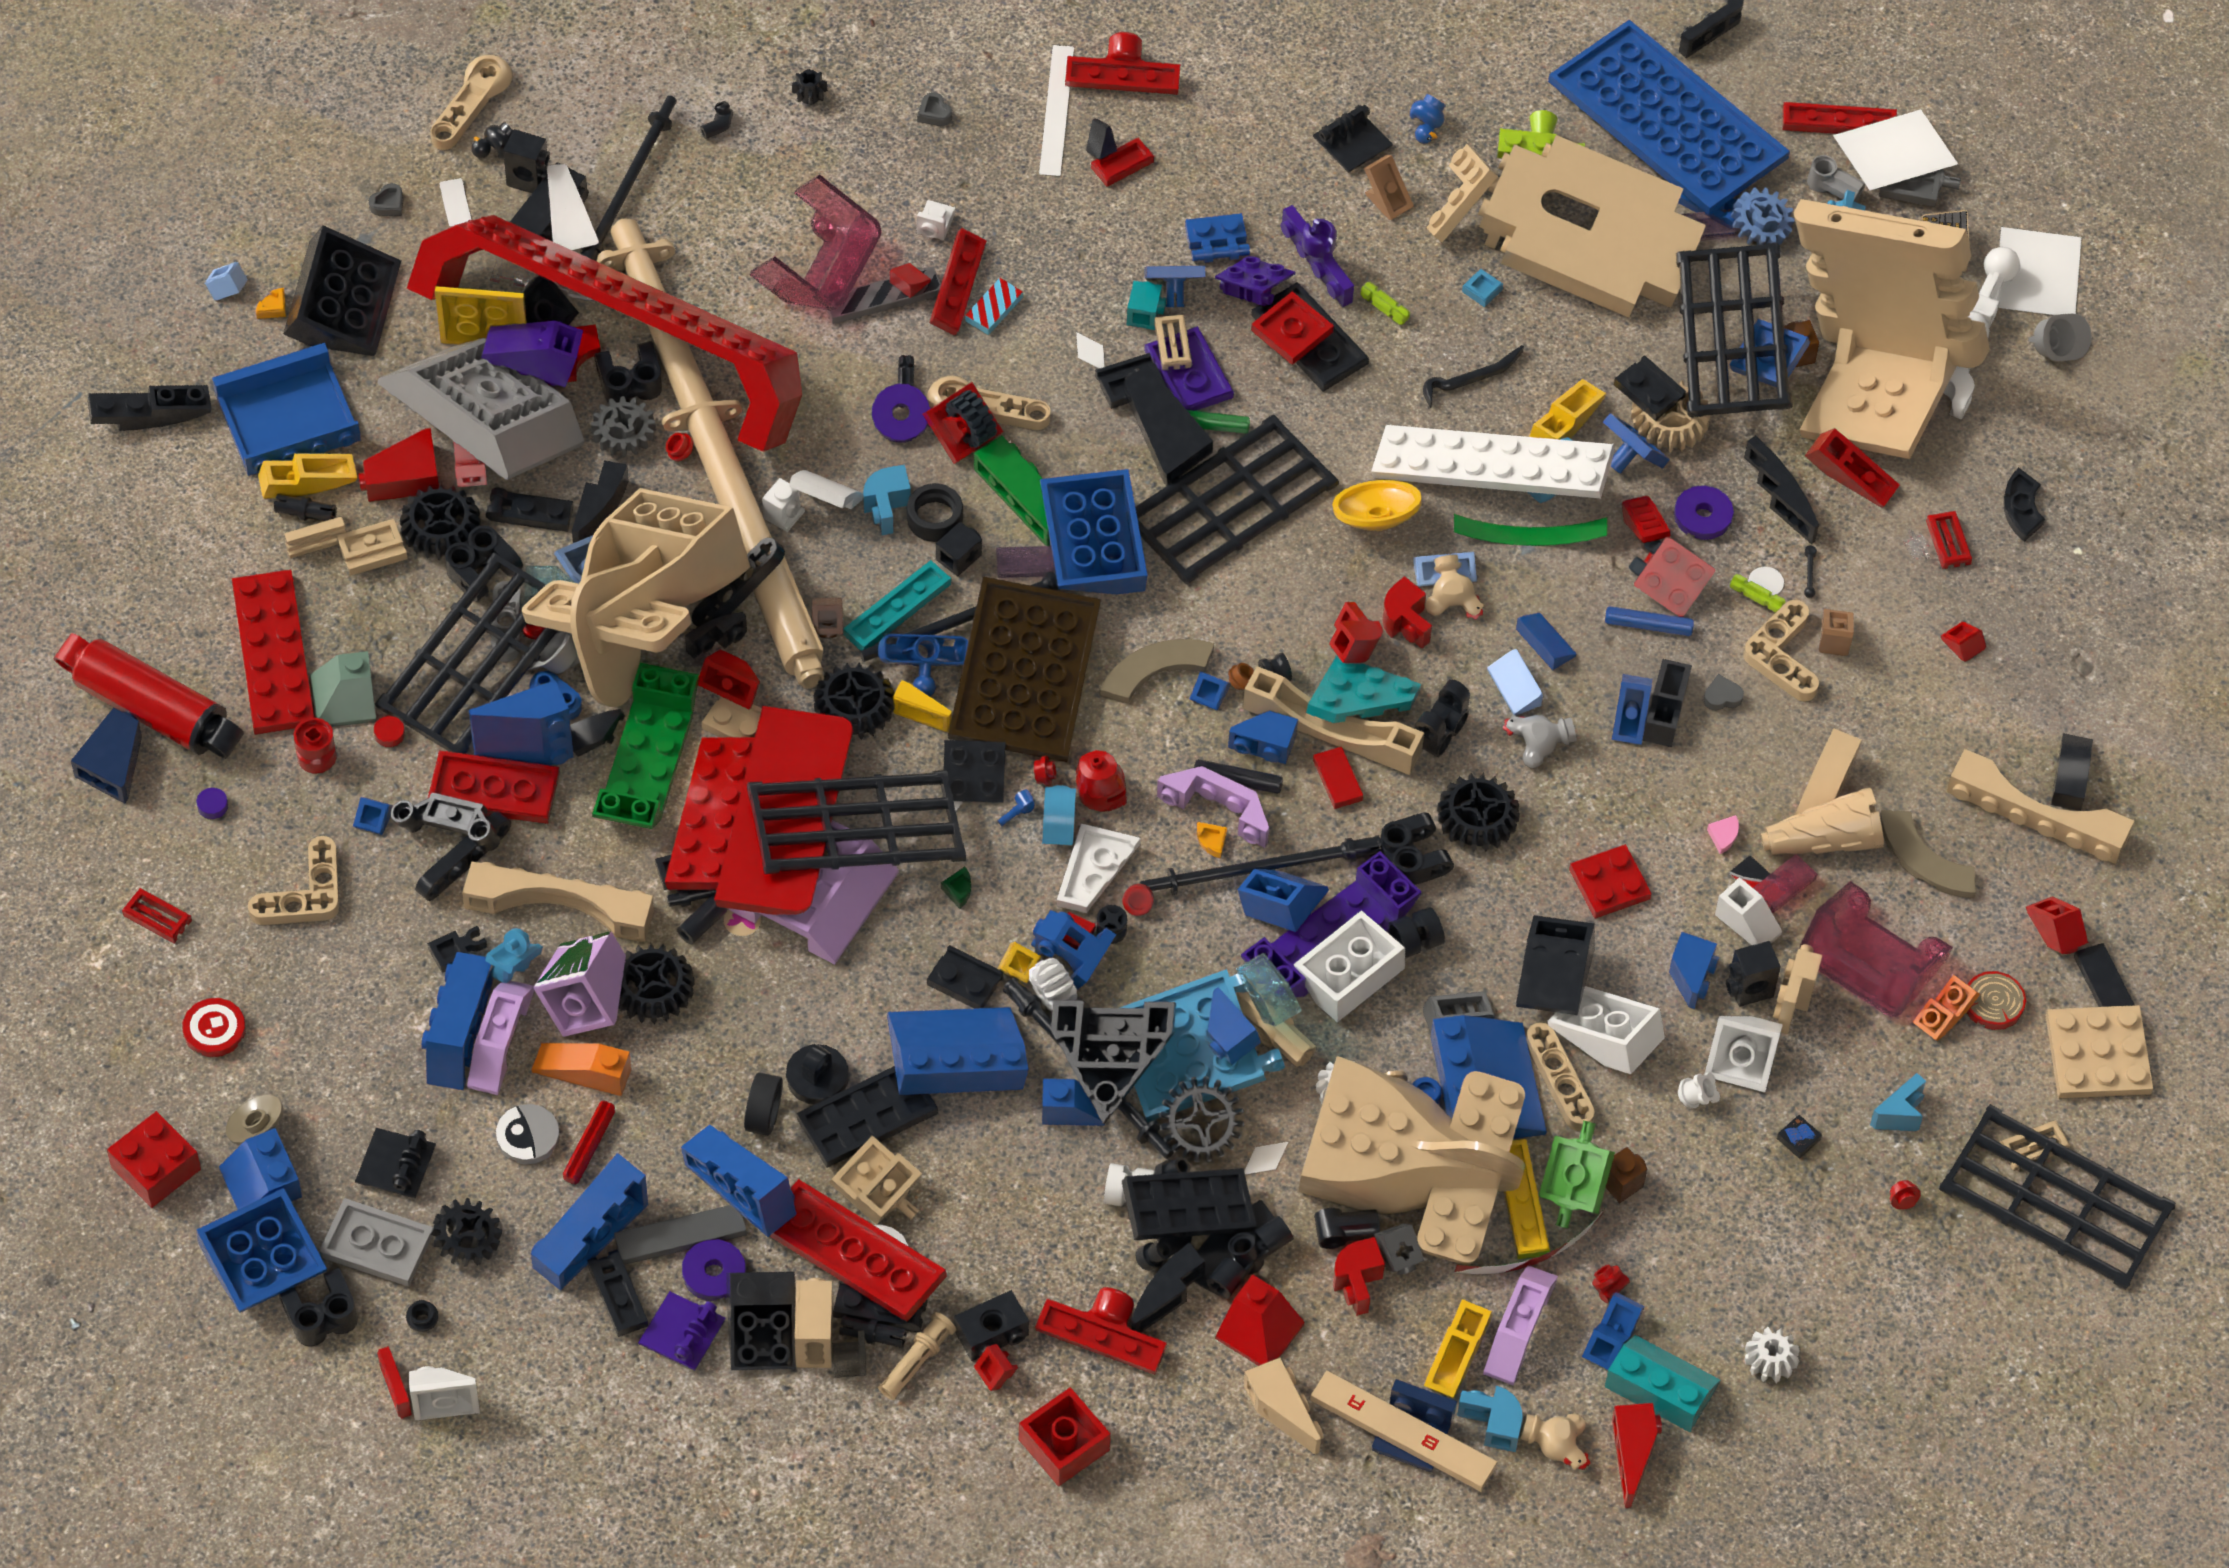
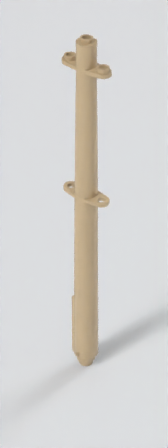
M627 218L618 220L611 228V235L617 250L602 251L597 257V262L617 271L626 270L628 276L665 292L653 263L671 258L675 254L673 243L667 239H660L655 243L646 244L636 220ZM648 325L681 409L667 414L662 420L663 427L667 431H690L718 504L734 508L746 554H748L762 539L772 538L722 423L737 417L742 412V406L738 400L713 401L688 342ZM784 556L781 563L754 590V594L785 671L788 674L795 675L798 684L803 688L810 689L817 686L818 680H824L821 665L823 647ZM753 568L746 572L748 579L753 574Z

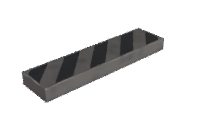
M930 267L920 270L931 279V282L912 298H909L892 285L890 278L823 296V302L832 324L937 297L941 283L935 268Z

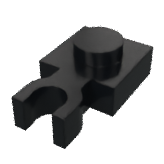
M478 926L469 929L462 937H459L455 930L427 943L428 950L441 973L446 972L448 963L453 964L457 952L469 954L468 952L470 951L477 952L487 948L485 938L479 941L472 940L474 937L480 936Z

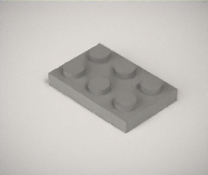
M344 1198L322 1243L319 1254L323 1259L409 1287L430 1243L433 1227Z

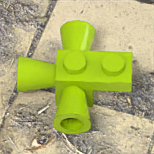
M1538 110L1529 117L1531 131L1500 128L1497 158H1502L1504 153L1510 154L1514 144L1542 155L1546 143L1552 145L1557 135L1553 134L1558 121L1557 116L1551 111ZM1577 143L1585 147V143Z

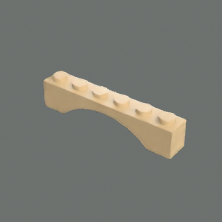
M1256 667L1244 690L1243 709L1258 715L1272 711L1297 718V730L1335 746H1342L1345 750L1405 774H1411L1422 753L1424 732L1396 721L1377 722L1348 716L1345 722L1332 723L1306 713L1308 703L1311 700L1309 696L1296 688L1285 677L1261 667Z
M1964 749L1950 777L1947 793L1952 794L1959 800L1971 802L1987 812L1997 813L2010 819L2015 824L2025 825L2038 831L2043 836L2053 837L2065 842L2074 849H2081L2095 855V857L2102 861H2109L2114 864L2117 863L2134 824V820L2108 809L2069 811L2039 803L2011 785L2000 773L1993 760L1967 749Z
M471 862L462 892L464 909L496 914L508 908L524 904H559L578 909L594 917L606 926L615 937L639 942H646L654 913L653 895H648L643 891H626L617 889L612 885L600 886L589 884L580 879L568 880L557 878L549 873L536 874L521 868L509 869L496 866L490 862Z

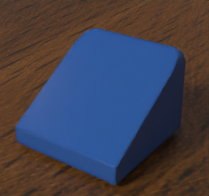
M1200 671L1190 700L1218 711L1231 684Z
M361 797L353 827L383 835L394 805Z

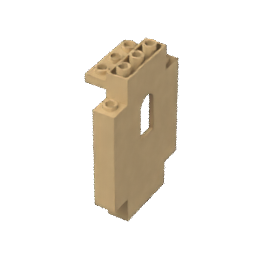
M1558 135L1555 136L1552 145L1546 143L1542 155L1515 144L1510 154L1504 153L1498 169L1503 170L1502 174L1490 185L1488 192L1493 193L1490 200L1484 199L1478 215L1483 216L1479 227L1484 229L1483 233L1488 234L1484 245L1495 249L1500 236L1505 238L1500 249L1501 252L1505 253L1501 264L1628 318L1639 295L1667 307H1672L1681 286L1680 271L1676 264V253L1689 250L1695 251L1706 227L1705 224L1674 212L1683 188ZM1556 192L1599 210L1591 231L1546 212L1542 207L1541 198L1547 193Z

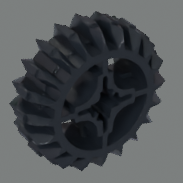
M442 483L439 489L433 490L429 485L427 492L424 493L418 489L417 497L409 496L408 504L403 505L400 517L401 534L405 538L408 547H414L416 554L424 551L427 559L432 554H435L436 558L440 560L450 545L465 542L468 540L470 532L474 528L481 526L479 508L475 505L473 498L467 497V493L464 490L457 492L454 485L447 490ZM458 514L463 518L461 525L456 523L455 517ZM420 519L425 521L423 529L417 525Z
M859 662L855 668H851L846 663L843 670L835 666L833 674L825 672L824 680H818L817 690H815L813 695L815 701L814 712L846 718L852 724V736L858 735L861 740L864 737V733L874 736L876 728L884 729L885 722H890L892 712L895 709L893 699L895 692L891 688L889 679H884L882 671L874 673L872 665L863 669Z
M1484 772L1480 778H1475L1470 773L1468 780L1459 776L1456 784L1450 782L1447 790L1443 791L1440 795V802L1437 806V820L1442 825L1443 834H1450L1449 839L1451 843L1459 840L1461 849L1466 845H1471V849L1474 852L1477 846H1482L1486 852L1490 844L1498 849L1501 841L1507 842L1510 839V834H1514L1517 822H1519L1518 800H1515L1514 790L1507 791L1508 786L1506 782L1498 785L1496 776L1491 780H1487ZM1491 822H1496L1492 825L1487 826V824Z
M651 942L648 945V949L643 950L642 947L637 945L636 953L626 951L618 1006L621 1012L627 1010V1016L630 1019L638 1015L641 1024L646 1018H651V1022L655 1025L657 1018L662 1017L667 1022L670 1013L678 1017L680 1008L687 1009L688 999H691L694 994L693 986L695 985V979L692 975V967L690 964H687L684 955L678 956L675 948L667 952L664 944L659 949H654ZM668 973H671L676 978L677 984L675 987L667 980ZM630 980L635 982V986L638 987L636 994L627 986Z
M1204 1076L1203 1086H1197L1196 1077H1191V1088H1187L1186 1083L1181 1081L1179 1086L1183 1092L1178 1094L1176 1090L1171 1089L1169 1093L1175 1100L1173 1102L1167 1099L1163 1100L1162 1104L1169 1107L1170 1111H1160L1159 1117L1169 1118V1123L1160 1124V1130H1171V1133L1167 1134L1164 1140L1169 1142L1175 1138L1177 1142L1172 1146L1173 1152H1176L1183 1146L1185 1150L1182 1157L1187 1159L1190 1151H1194L1195 1162L1200 1161L1201 1152H1206V1159L1209 1162L1213 1160L1211 1153L1213 1150H1216L1220 1157L1225 1155L1221 1148L1223 1144L1231 1150L1234 1148V1144L1228 1140L1230 1136L1236 1139L1241 1138V1134L1233 1129L1234 1126H1244V1121L1235 1120V1115L1243 1114L1244 1110L1243 1108L1233 1109L1232 1105L1238 1103L1240 1099L1238 1096L1230 1100L1226 1097L1232 1091L1230 1086L1226 1087L1223 1092L1218 1090L1221 1086V1080L1217 1079L1214 1087H1209V1077ZM1201 1093L1217 1097L1225 1105L1226 1109L1220 1111L1207 1109L1203 1103ZM1192 1095L1194 1103L1193 1112L1186 1117L1175 1119L1176 1110L1180 1103ZM1197 1103H1200L1201 1111H1203L1204 1115H1210V1117L1218 1115V1117L1211 1118L1210 1122L1206 1121L1208 1124L1205 1127L1206 1135L1203 1134L1199 1123H1185L1186 1121H1191L1193 1116L1197 1117ZM1229 1119L1224 1134L1217 1141L1211 1143L1210 1127L1218 1121ZM1177 1129H1196L1200 1134L1202 1145H1196L1185 1140Z

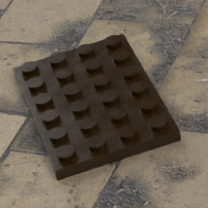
M983 576L948 739L1006 742V751L1037 757L1048 756L1052 760L1067 762L1101 599Z

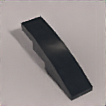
M1755 435L1747 441L1744 459L1759 471L1757 484L1772 496L1769 508L1810 544H1813L1816 541L1819 523L1807 497L1794 476L1777 455Z

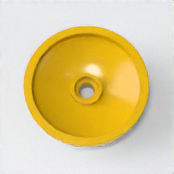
M1375 480L1356 484L1343 490L1334 498L1332 506L1336 518L1348 526L1367 531H1383L1396 527L1413 517L1422 505L1420 491L1411 484L1395 480Z

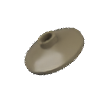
M266 1094L256 1096L243 1103L234 1111L227 1122L226 1135L228 1139L234 1144L241 1145L246 1139L274 1129L283 1115L282 1102L278 1097Z

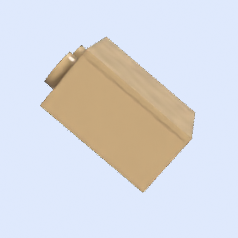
M811 1278L807 1281L796 1280V1368H832V1281H825L821 1278Z

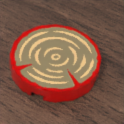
M1987 971L1974 976L1968 983L1970 987L1980 993V996L1966 1012L1972 1021L1976 1024L1979 1022L1985 1025L1984 1028L1991 1030L2006 1029L2018 1022L2025 1008L2026 996L2024 989L2016 979L2009 974L1999 971Z

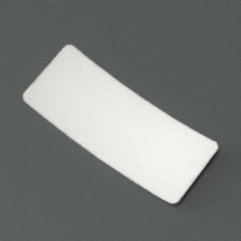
M462 179L440 182L449 226L471 220Z

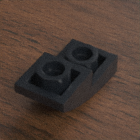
M743 612L732 613L712 619L696 627L685 635L686 652L695 659L702 652L706 653L711 650L715 642L724 649L732 643L739 642L747 632L746 615Z

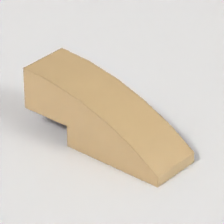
M1833 728L1795 815L1803 813L1806 809L1831 802L1839 797L1846 783L1847 775L1859 753L1862 739Z

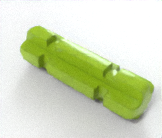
M1367 282L1362 286L1360 295L1368 302L1372 300V305L1388 317L1393 316L1392 320L1399 325H1403L1410 318V311L1402 305L1398 306L1399 303L1384 291H1378V287L1372 282Z
M1736 574L1730 582L1731 589L1739 593L1743 592L1744 596L1763 606L1767 605V608L1775 613L1786 603L1784 598L1776 594L1772 595L1773 592L1753 581L1748 582V579L1742 575Z

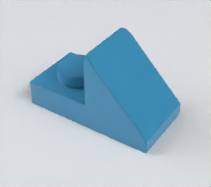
M1916 1073L1874 1110L1870 1126L1881 1130L1918 1131L1923 1116L1915 1107L1924 1098L1923 1090L1926 1080Z

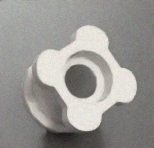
M1711 1072L1705 1073L1704 1076L1697 1074L1693 1079L1685 1078L1679 1084V1099L1690 1109L1698 1107L1700 1103L1705 1105L1709 1101L1716 1103L1720 1100V1094L1715 1085V1076Z

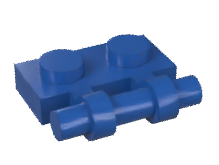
M1242 213L1185 220L1189 249H1197L1191 250L1192 261L1203 260L1204 263L1213 262V259L1229 257V260L1239 259V256L1250 255L1249 244H1243L1246 243L1247 235Z

